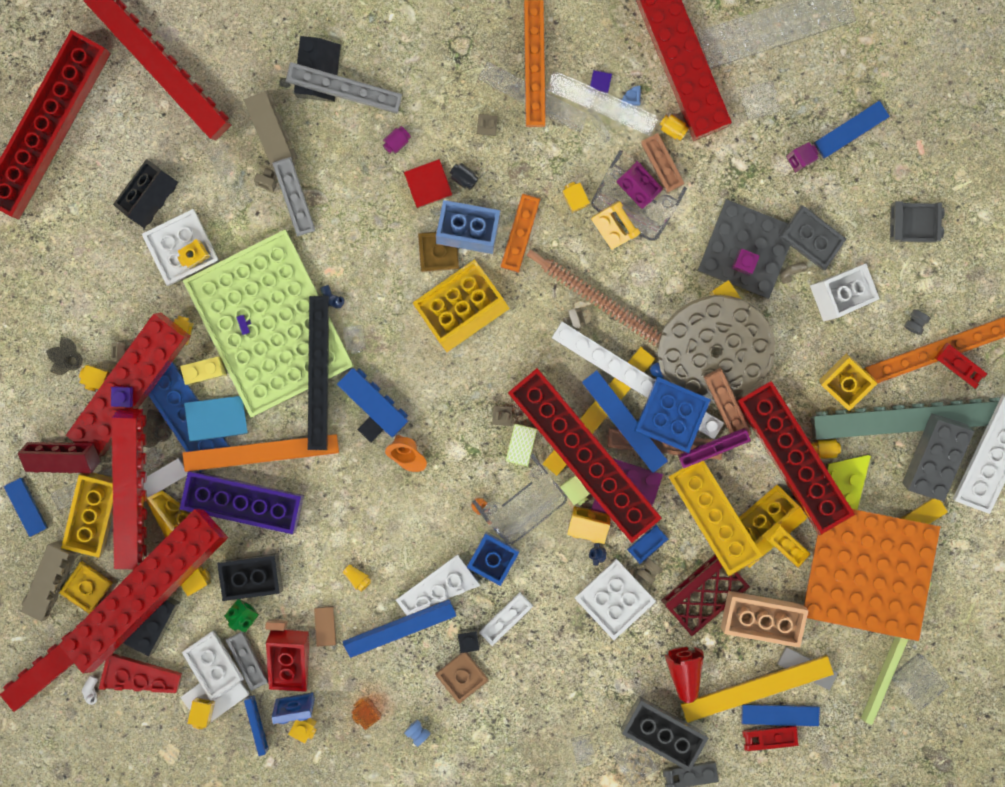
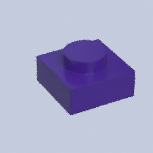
M244 315L237 316L242 335L250 333L247 326L251 324L250 319L246 322Z
M111 387V406L133 407V387Z

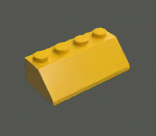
M776 485L743 513L739 519L762 556H764L774 547L764 537L776 523L781 525L790 534L807 519V516L801 507ZM755 561V562H753L752 564L748 565V567L750 568V567L753 566L757 561Z

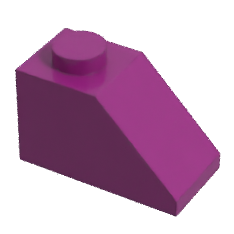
M808 142L791 151L786 158L796 173L818 160L817 155L819 153L816 147Z

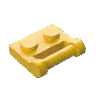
M620 201L615 202L591 217V220L611 250L637 237L641 233L638 228H635L623 210V205ZM612 212L617 213L627 228L628 233L624 232Z

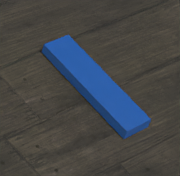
M879 100L814 142V145L823 159H825L890 116Z
M743 704L741 723L753 725L819 726L820 707Z

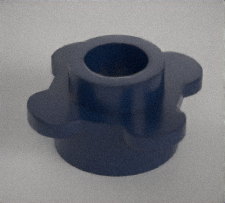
M595 543L594 548L589 552V558L592 559L594 566L604 562L607 556L606 549L600 547V543Z

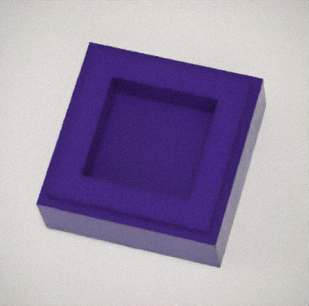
M593 70L589 90L608 94L612 74Z

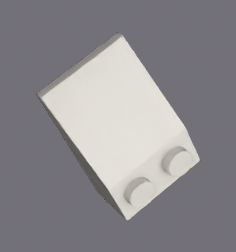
M867 264L810 285L823 322L841 317L879 300Z

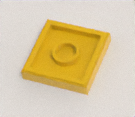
M81 561L59 593L90 614L98 606L113 582Z

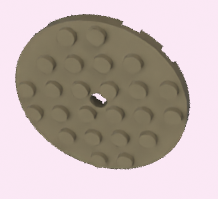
M706 296L693 300L681 307L665 324L658 342V362L665 380L711 399L709 405L715 404V401L703 376L721 368L736 401L756 390L763 383L768 371L771 370L775 357V340L767 319L752 304L732 296ZM713 347L721 348V352L717 355L712 354L711 350Z

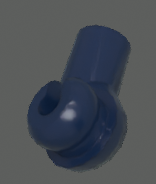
M329 285L320 288L323 296H329V306L341 308L344 305V298L333 295Z

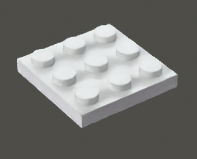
M194 209L142 234L166 286H170L219 262ZM195 239L200 240L210 257L191 269L187 268V266L183 267L177 258L179 256L178 250ZM193 251L188 252V257H193Z
M617 559L574 597L613 640L656 602Z

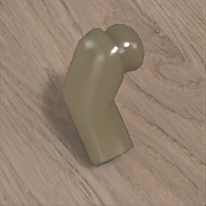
M801 262L790 265L780 273L781 282L783 284L790 283L792 281L790 275L805 272L807 270L806 264Z

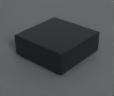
M371 417L357 429L370 443L383 431Z

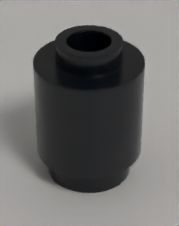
M463 163L455 164L450 171V174H452L451 179L464 189L468 188L471 190L479 179L476 173Z

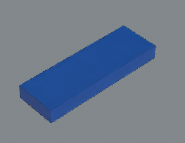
M23 478L3 486L29 537L48 528Z
M252 695L248 696L244 703L258 756H263L268 752L269 748L255 696Z

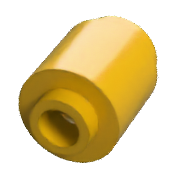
M673 114L670 116L665 115L660 123L662 126L661 131L675 140L681 141L689 129L685 122Z
M836 439L816 440V442L811 443L820 459L837 458L838 454L841 453L840 442H837Z

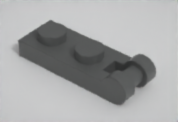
M715 761L694 764L690 772L682 767L663 770V776L666 777L665 787H690L719 782ZM678 775L679 780L674 781L673 776Z

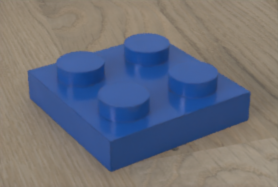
M314 693L276 699L272 713L273 724H286L289 721H304L311 718L315 701Z

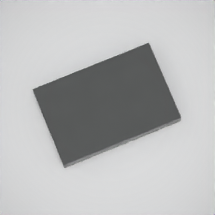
M800 205L779 236L821 270L827 269L846 241L844 236L804 205Z

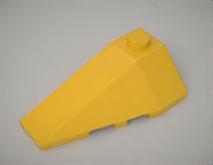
M163 490L147 497L146 501L165 538L190 514L187 511L180 510L181 504Z

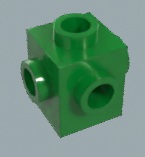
M237 599L224 615L231 629L234 631L240 630L244 633L259 616L251 604L241 599Z

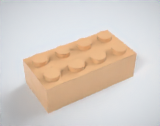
M728 591L721 629L727 635L800 648L808 609L799 603Z

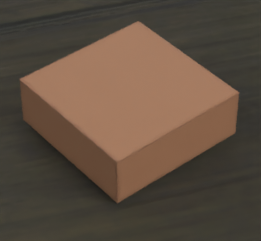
M269 619L266 622L265 629L284 631L288 627V621Z

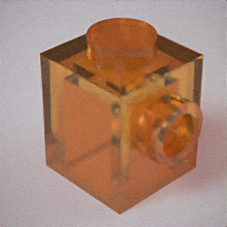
M369 697L366 699L360 698L353 704L354 708L351 711L353 714L351 715L352 719L357 725L361 724L364 730H367L381 719V712Z

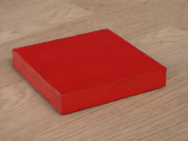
M440 159L404 172L417 209L453 196Z

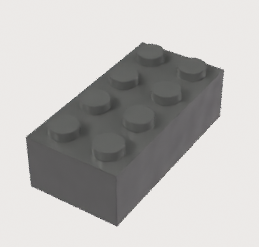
M931 413L902 482L907 490L944 502L974 434V430L968 424Z
M638 696L620 729L622 735L689 772L709 739L702 730L641 696Z

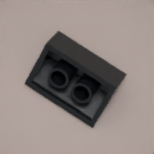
M300 36L297 64L338 76L341 44L316 37ZM297 85L294 86V94L297 98L335 102L336 96Z
M146 159L113 205L126 217L145 229L152 222L157 211L163 207L168 196L174 192L179 182Z

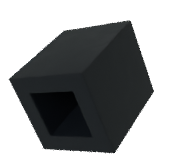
M477 628L458 631L460 653L480 650Z

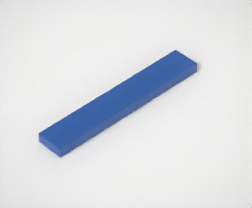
M597 370L582 381V384L652 473L668 462L650 437L634 431L638 422Z
M449 599L344 640L343 646L350 658L454 618L457 616L456 611Z

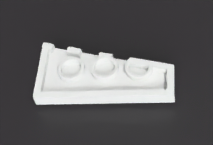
M457 554L397 598L396 601L408 616L455 595L479 587L480 584Z

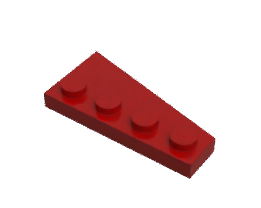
M112 653L105 660L98 690L114 689L122 691L126 689L138 692L147 690L159 693H177L182 673Z

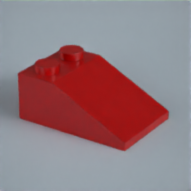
M270 630L266 641L269 689L307 692L309 631Z

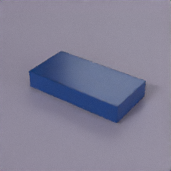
M655 524L627 550L641 564L669 539Z

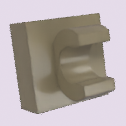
M479 114L477 134L496 136L498 116Z
M265 168L263 175L256 173L254 178L255 185L274 192L276 183L273 179V170Z
M581 307L568 310L570 316L562 319L565 324H572L574 329L586 326Z
M113 342L111 362H119L130 345H124V342Z
M494 406L492 425L511 426L513 407Z

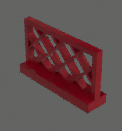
M715 554L661 599L666 608L691 636L695 635L725 609L726 601L716 603L717 593H727V595L728 591L744 593L750 588L738 572L734 573L736 577H732V575L729 577L719 576L720 569L723 566ZM708 579H715L714 589H705V582ZM719 580H728L727 590L718 589ZM732 580L740 581L743 584L740 589L731 590ZM693 592H701L700 602L690 601V595ZM704 592L714 593L713 602H703ZM679 604H686L685 614H677L674 608ZM689 605H699L698 615L689 614ZM703 605L712 606V613L702 615ZM688 618H698L697 625L691 630L687 626Z

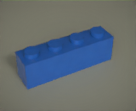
M352 368L337 385L392 438L395 437L409 422L407 419L409 415L402 408L398 410L393 405L395 402L388 395L384 397L379 392L381 388L374 381L370 383L366 379L367 375L360 368L357 370Z

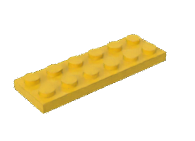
M704 461L684 469L682 468L668 476L728 576L733 575L763 557Z

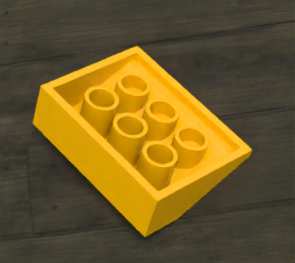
M475 259L413 302V305L446 352L452 350L510 309Z

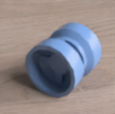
M418 719L404 732L407 737L413 739L416 747L420 746L431 734L427 729H423Z

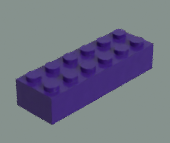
M188 471L180 510L192 512L194 509H203L212 517L294 534L297 531L304 495L198 471Z

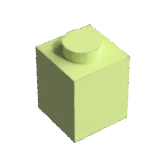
M576 475L560 485L573 505L577 503L581 505L588 500L589 492Z

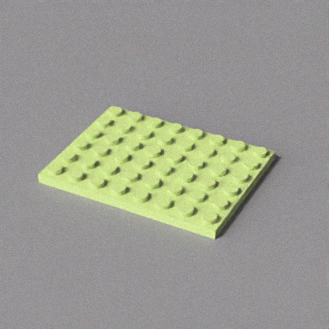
M286 229L183 280L251 418L308 390L309 296L319 295ZM244 315L246 322L250 319L251 324L247 325L250 333L242 335L237 316ZM330 317L328 379L354 367Z

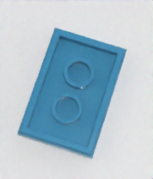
M240 396L184 403L189 442L248 433L244 405Z

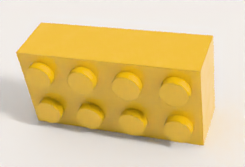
M93 472L90 474L80 473L78 475L61 546L62 549L98 558L104 553L113 517V477Z

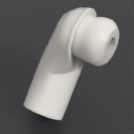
M94 675L89 676L82 688L83 697L89 705L97 702L94 686L98 678Z

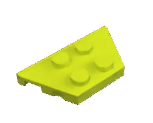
M870 455L832 462L827 465L828 472L851 509L858 510L871 458Z

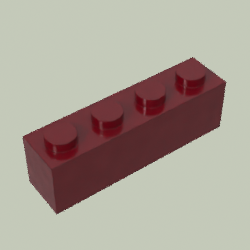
M27 442L17 453L25 472L90 474L101 462L94 443Z

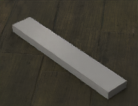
M292 62L289 63L285 82L395 114L399 111L402 94Z

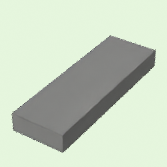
M241 631L227 638L226 642L250 690L252 691L268 683V678L246 634Z
M785 646L777 664L784 668H789L812 659ZM833 670L834 675L813 682L830 690L838 673Z

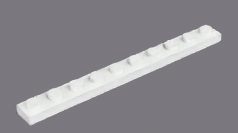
M564 322L560 323L551 337L552 339L648 398L655 379ZM706 412L699 431L715 439L724 423Z

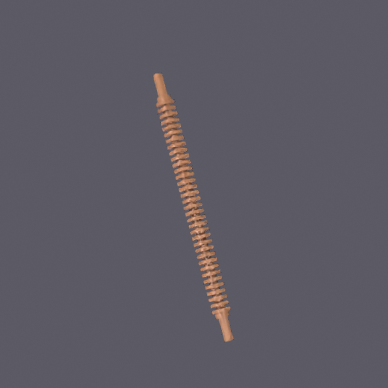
M529 250L526 256L540 264L545 273L549 270V276L553 273L552 278L558 276L557 281L562 279L561 284L566 282L564 286L567 287L570 284V290L574 287L573 292L578 290V295L583 293L582 298L586 295L587 298L585 300L591 299L589 303L592 304L595 301V307L599 304L598 309L604 307L603 312L607 309V315L611 312L610 317L613 318L616 315V321L620 318L619 323L625 321L623 323L624 326L628 323V329L631 326L633 327L631 331L634 332L637 329L636 334L638 335L641 332L640 337L645 335V340L649 337L648 342L651 343L653 340L652 345L655 346L659 342L661 332L657 334L659 330L656 329L653 332L654 327L652 326L649 329L650 324L644 326L646 322L640 323L642 319L636 320L638 317L636 315L632 318V312L628 315L629 310L624 312V307L619 309L621 305L618 304L616 307L617 302L614 301L612 304L611 298L607 301V295L603 298L604 293L598 295L599 290L595 293V287L591 290L592 285L589 284L586 287V281L582 284L583 279L577 281L579 279L578 276L574 279V273L571 276L569 275L571 271L568 270L565 273L566 268L564 267L561 270L562 265L557 267V262L553 265V259H544L533 250Z

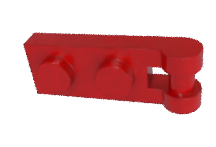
M948 343L935 356L936 360L974 389L979 386V381L988 375ZM975 372L976 374L973 376V378H970L972 373Z
M796 726L755 730L746 729L742 731V735L745 738L744 751L799 746ZM752 737H758L759 743H753Z

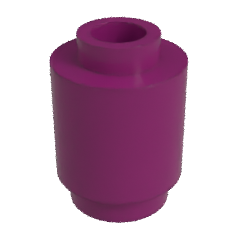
M400 126L383 139L384 144L382 146L389 154L392 152L396 154L409 142L408 140L411 136Z

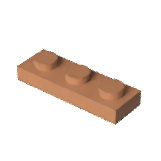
M658 133L640 142L666 193L685 184Z

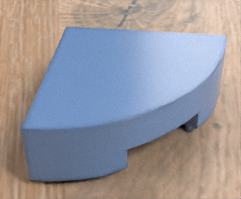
M635 86L628 90L622 98L621 106H640L641 86Z

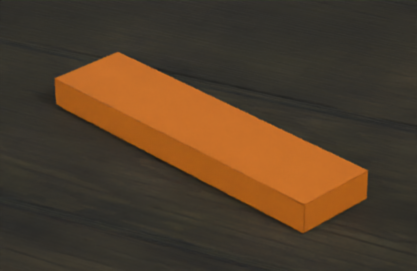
M522 194L501 268L519 273L540 203L539 198Z

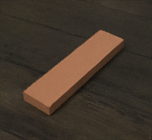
M719 368L703 376L729 433L745 428L749 436L752 435L722 369Z

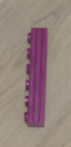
M742 428L693 448L689 453L683 452L678 454V458L684 469L748 443L751 440L747 430Z

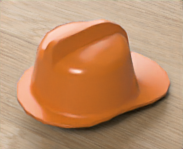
M396 435L392 444L386 447V455L408 471L420 472L427 466L426 459L417 451V445L411 438Z

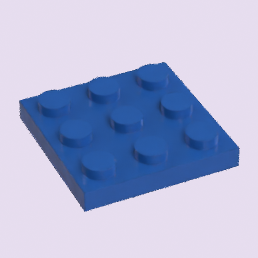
M656 377L634 431L689 453L711 399Z

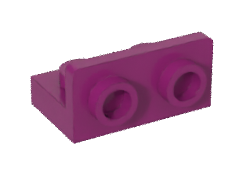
M638 161L616 181L641 209L648 205L663 190Z

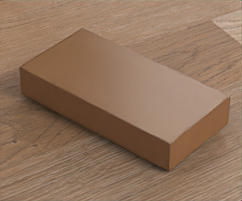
M334 606L315 607L317 647L336 645Z

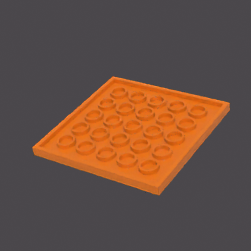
M852 509L855 513L854 516L822 535L817 534L804 600V606L808 609L807 618L919 641L941 526Z

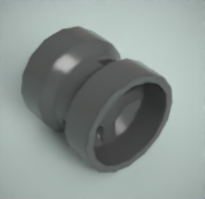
M913 309L909 321H906L904 327L917 335H922L924 331L923 326L928 324L931 318L925 313Z

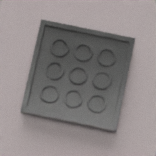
M726 199L697 271L723 282L729 280L733 286L769 299L790 248V245L779 237L788 223ZM740 249L760 256L754 272L750 276L731 269Z

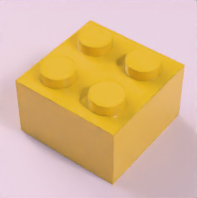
M847 353L819 379L821 386L848 411L877 385L875 379Z

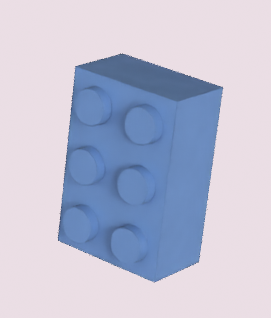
M443 200L436 233V244L493 254L500 220V210Z

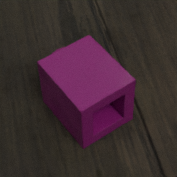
M740 249L731 269L750 276L753 274L760 256Z

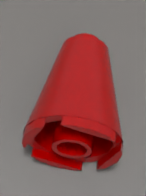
M688 647L671 649L668 651V655L665 654V660L678 697L684 703H692L699 695L704 652L694 647V650H688Z

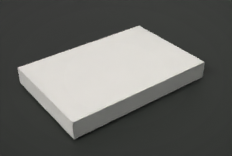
M215 631L210 632L182 652L210 701L215 700L244 680Z
M239 682L213 700L215 704L211 722L250 694L242 682ZM200 683L180 697L189 710L191 709L192 701L196 697L209 700Z

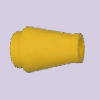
M351 564L343 571V574L356 590L362 592L371 583L369 575L354 568Z

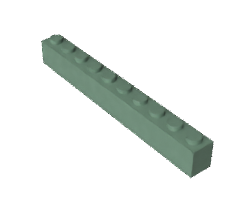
M1001 397L989 398V402H982V399H970V403L963 404L962 400L950 401L951 405H943V402H933L929 407H924V403L912 404V408H905V405L893 406L892 410H886L885 407H873L874 411L867 412L866 408L854 409L855 413H847V410H835V414L828 415V411L816 412V416H811L812 439L924 431L931 413L968 424L970 427L987 426Z

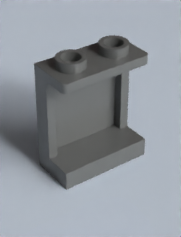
M903 201L891 203L890 242H940L944 236L942 219L944 218L945 210L942 207V203H903Z

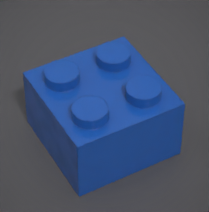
M485 532L467 568L501 586L519 554V549Z

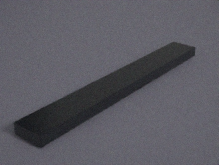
M309 296L308 450H328L329 296Z

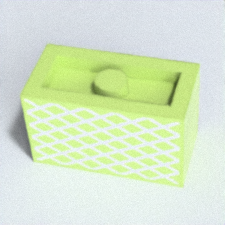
M515 423L506 457L507 462L528 467L537 432L536 428Z

